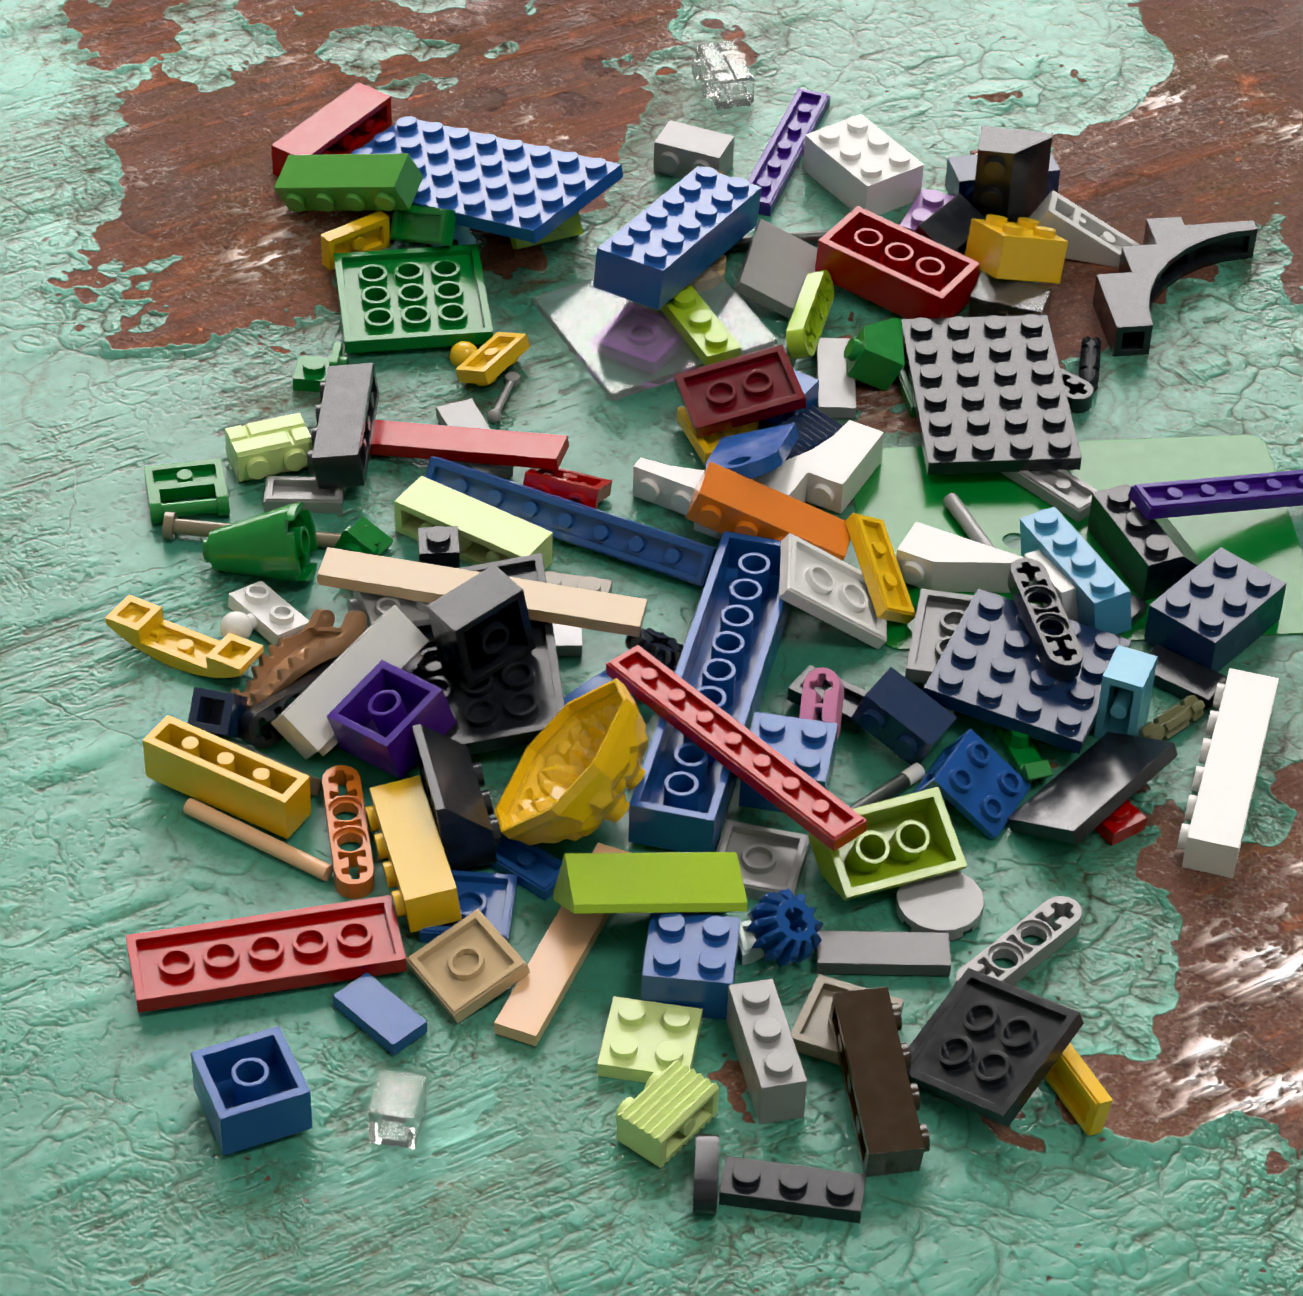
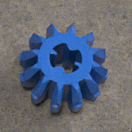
M790 888L780 890L779 892L767 893L759 899L757 905L747 914L752 923L749 924L746 932L756 938L752 948H762L764 950V962L776 959L780 967L788 966L791 963H801L809 958L813 950L822 941L817 932L820 931L824 924L814 919L813 916L817 907H808L805 904V894L794 896Z

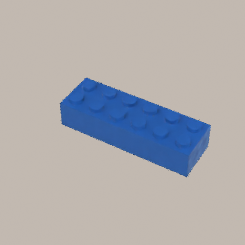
M696 167L597 248L593 288L657 310L661 309L757 225L762 187L750 184L748 180L741 177H729L717 173L711 167Z

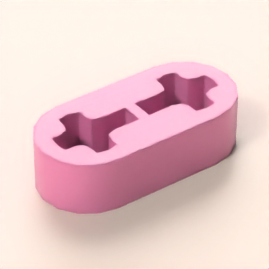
M824 667L816 668L805 677L799 718L819 721L820 713H822V721L838 724V739L843 709L844 684L831 669ZM826 679L832 686V690H825L823 703H821V696L815 690V687L822 686L823 680Z

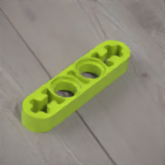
M827 270L808 273L786 329V343L790 356L793 359L811 357L817 348L834 300V286L830 273Z

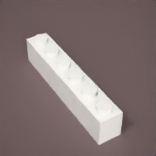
M1229 668L1226 684H1217L1213 707L1219 708V711H1210L1206 734L1211 735L1212 739H1203L1199 762L1205 763V767H1196L1192 791H1197L1198 796L1189 795L1184 819L1191 820V824L1182 823L1177 848L1185 850L1183 868L1229 878L1234 877L1279 678Z

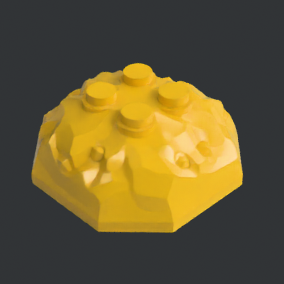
M617 678L568 702L526 747L494 810L501 833L506 837L521 841L529 846L539 843H558L565 839L577 841L581 837L593 833L603 820H610L612 823H615L625 815L629 808V802L625 800L626 795L623 792L625 788L628 790L635 788L645 775L641 762L648 747V737L645 732L646 724L634 698L626 686Z

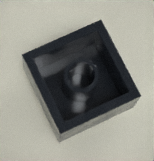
M495 564L427 605L440 663L468 690L536 648L524 591Z

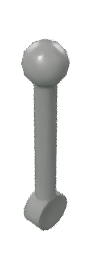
M509 372L505 375L506 385L495 408L491 409L487 414V418L491 423H498L502 419L501 411L512 388L520 384V375L518 373Z

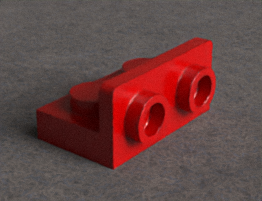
M531 468L525 472L523 485L598 509V503L610 496L612 480L562 468L558 470Z

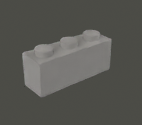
M773 979L728 985L726 1022L759 1125L803 1118L807 1079Z

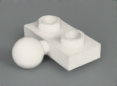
M259 581L229 593L228 607L233 612L223 617L220 631L223 638L228 633H232L248 639L252 634V630L255 629L270 643L278 646L280 637H287L298 633L309 623V620L264 582Z

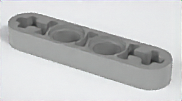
M1056 896L1048 899L961 967L957 972L955 985L968 968L1015 985L1077 935L1080 930L1082 916L1080 904L1076 900L1065 896ZM1034 935L1040 937L1044 943L1035 946L1029 945L1022 938ZM998 958H1007L1016 965L1012 968H1000L993 961Z

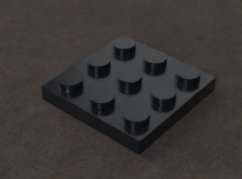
M968 968L910 1044L911 1069L907 1071L910 1083H916L918 1088L1009 1127L1084 1022L1078 1011Z

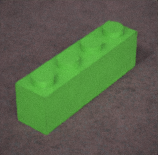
M408 153L288 155L274 189L290 211L410 210L423 175Z

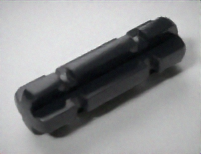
M1086 336L1082 339L1079 377L1088 381L1093 386V392L1098 389L1101 340L1097 336L1094 338Z

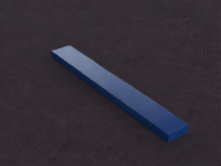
M431 456L429 460L426 478L553 532V538L704 587L718 548L436 456Z

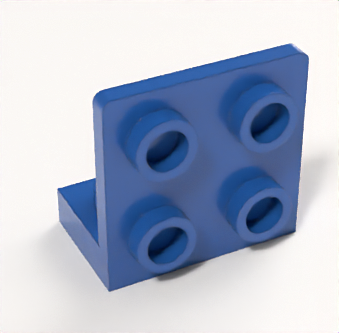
M969 729L942 750L912 793L939 787L943 801L948 800L988 839L993 840L999 835L1008 821L1007 818L1014 813L1030 789V784L973 730Z

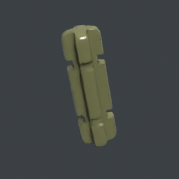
M1195 695L1187 696L1179 704H1175L1154 718L1153 722L1150 721L1141 727L1138 731V737L1166 741L1203 716L1204 702L1198 700Z

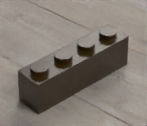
M888 986L834 992L829 1017L863 1173L866 1174V1177L920 1171L923 1154L930 1150V1138L927 1125L919 1124L917 1111L920 1110L918 1086L916 1083H910L907 1071L911 1069L909 1046L907 1043H901L898 1031H901L902 1028L900 1007L898 1003H891Z

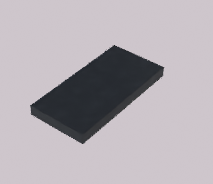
M1107 732L1007 818L1010 830L1017 833L1078 844L1178 755L1175 743Z

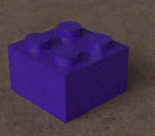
M381 660L326 716L342 750L400 780L418 763L412 726L421 724L445 735L456 723L443 689L384 660Z

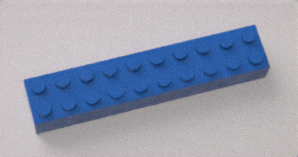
M723 531L675 673L750 730L754 712L759 711L792 604L779 598L781 541ZM660 716L642 767L645 770V775L635 787L629 804L628 842L680 852H714L738 776Z

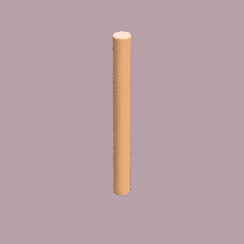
M189 798L184 805L183 812L323 881H327L333 873L332 865L204 803Z

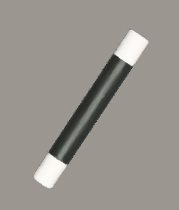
M914 763L849 807L853 809L894 798L925 776L924 768L919 763Z

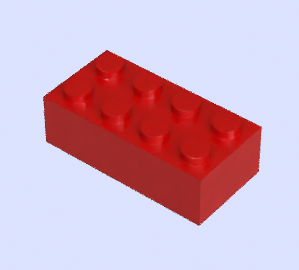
M857 206L818 240L815 272L827 270L834 285L844 288L904 318H952L975 297L980 262Z

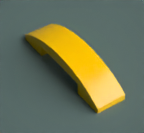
M128 595L105 617L106 625L140 651L171 667L200 676L212 678L241 676L264 652L263 645L232 633H228L219 641L164 620L161 606L132 595Z

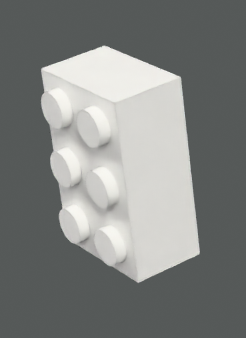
M862 114L852 116L849 119L805 135L803 170L851 210L859 206L876 215H882L913 203L922 189L924 164Z

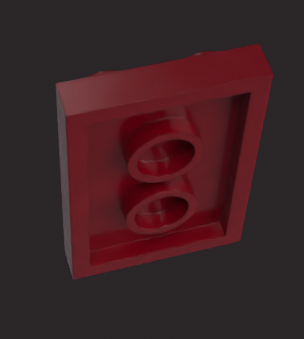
M782 344L674 375L676 389L697 438L806 408V397Z

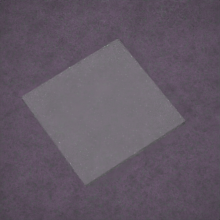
M712 265L690 283L741 346V356L770 348L774 344L777 345L775 336L739 297L738 292L729 286ZM594 278L533 297L536 308L566 343L568 350L574 353L612 401L674 381L675 374L705 366L661 309L657 310L593 288Z

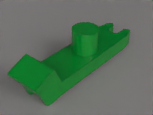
M994 725L996 734L1016 771L1030 785L1036 779L1043 784L1046 782L1047 777L1053 776L1049 761H1042L1029 735Z

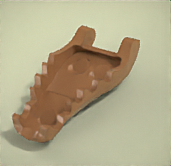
M315 610L309 623L301 631L291 636L280 637L278 646H268L270 656L261 654L258 657L259 666L251 667L254 678L247 681V687L244 692L241 693L238 689L233 688L231 693L248 697L247 711L289 686L302 675L311 673L341 655L365 630L367 624L366 614L363 611H349L346 613L341 627L337 628L333 627L335 616L331 610Z

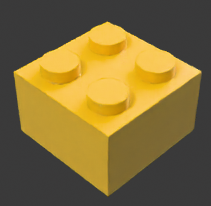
M988 214L985 220H971L965 256L980 262L979 269L996 279L1060 284L1068 241L1055 235V229L1039 226L1038 220L1019 217L1017 222H1007L1008 219L1006 217Z

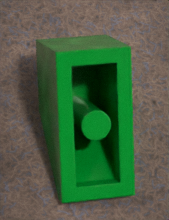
M895 317L866 325L856 339L851 338L848 341L844 350L847 376L885 392L888 390L905 366L901 319Z

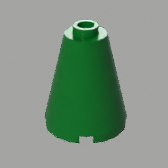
M297 502L212 530L209 533L208 539L203 541L204 559L207 563L211 564L214 570L301 583L309 582L314 578L317 569V563L310 564V552L318 551L316 529L312 514L309 509L302 510L305 505L303 502Z

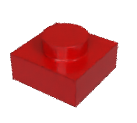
M1127 800L1094 830L1113 846L1145 830L1147 817Z

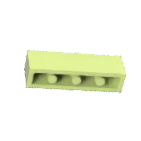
M424 476L418 478L394 501L395 531L418 541V528L458 526L460 560L469 564L478 565L542 553L545 569L552 563L553 532Z

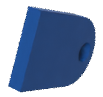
M790 423L722 437L706 461L705 466L707 467L709 461L749 479L769 473L785 462L798 440L799 435L796 424Z

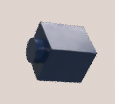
M194 687L188 724L209 733L240 738L238 722L242 714L246 712L248 697Z

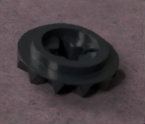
M641 628L639 637L627 635L625 639V645L629 650L639 645L670 670H676L684 646L677 643L675 638L668 637L664 632L659 633L651 628L646 630Z

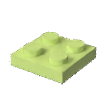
M613 996L597 1063V1076L646 1083L653 1072L658 1069L666 1070L675 1060H680L682 1065L687 1064L689 1069H692L702 1024L703 1009Z

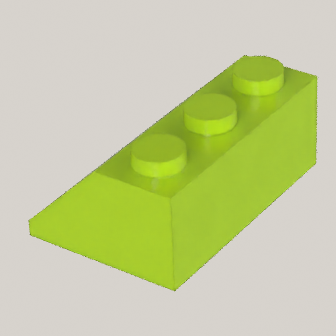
M939 787L853 808L854 811L867 820V830L835 852L811 833L807 835L821 875L844 901L963 870L967 867Z

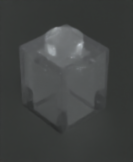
M380 1070L368 1109L370 1143L415 1149L427 1108L426 1076L414 1075L408 1072Z

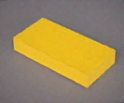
M1069 1043L1044 1078L1088 1136L1102 1133L1113 1099L1071 1043Z

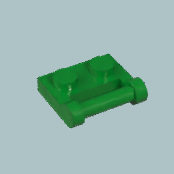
M222 458L144 466L151 524L163 523L165 512H176L177 517L217 513L218 517L230 516ZM199 497L206 498V499H197V500L170 502V501H173V500H180V499L199 498Z

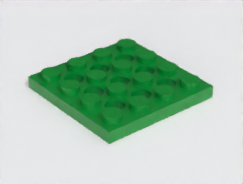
M478 244L333 253L345 353L364 354L374 351L442 348L454 346L461 341H468L477 346L484 344L493 336Z

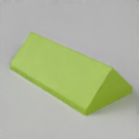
M737 852L565 853L553 891V900L573 914L746 912L748 909Z

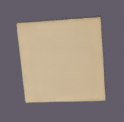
M479 909L406 958V962L412 972L457 1024L530 974L527 963Z

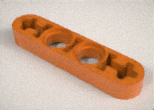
M338 765L326 770L322 776L323 801L335 887L342 897L360 899L371 894L375 884L361 778L358 771L354 768ZM338 785H345L347 795L339 796ZM341 812H352L357 815L352 820L347 821L339 820L335 817ZM347 842H355L361 845L359 849L354 851H345L339 848L340 845ZM357 867L358 879H351L349 868Z

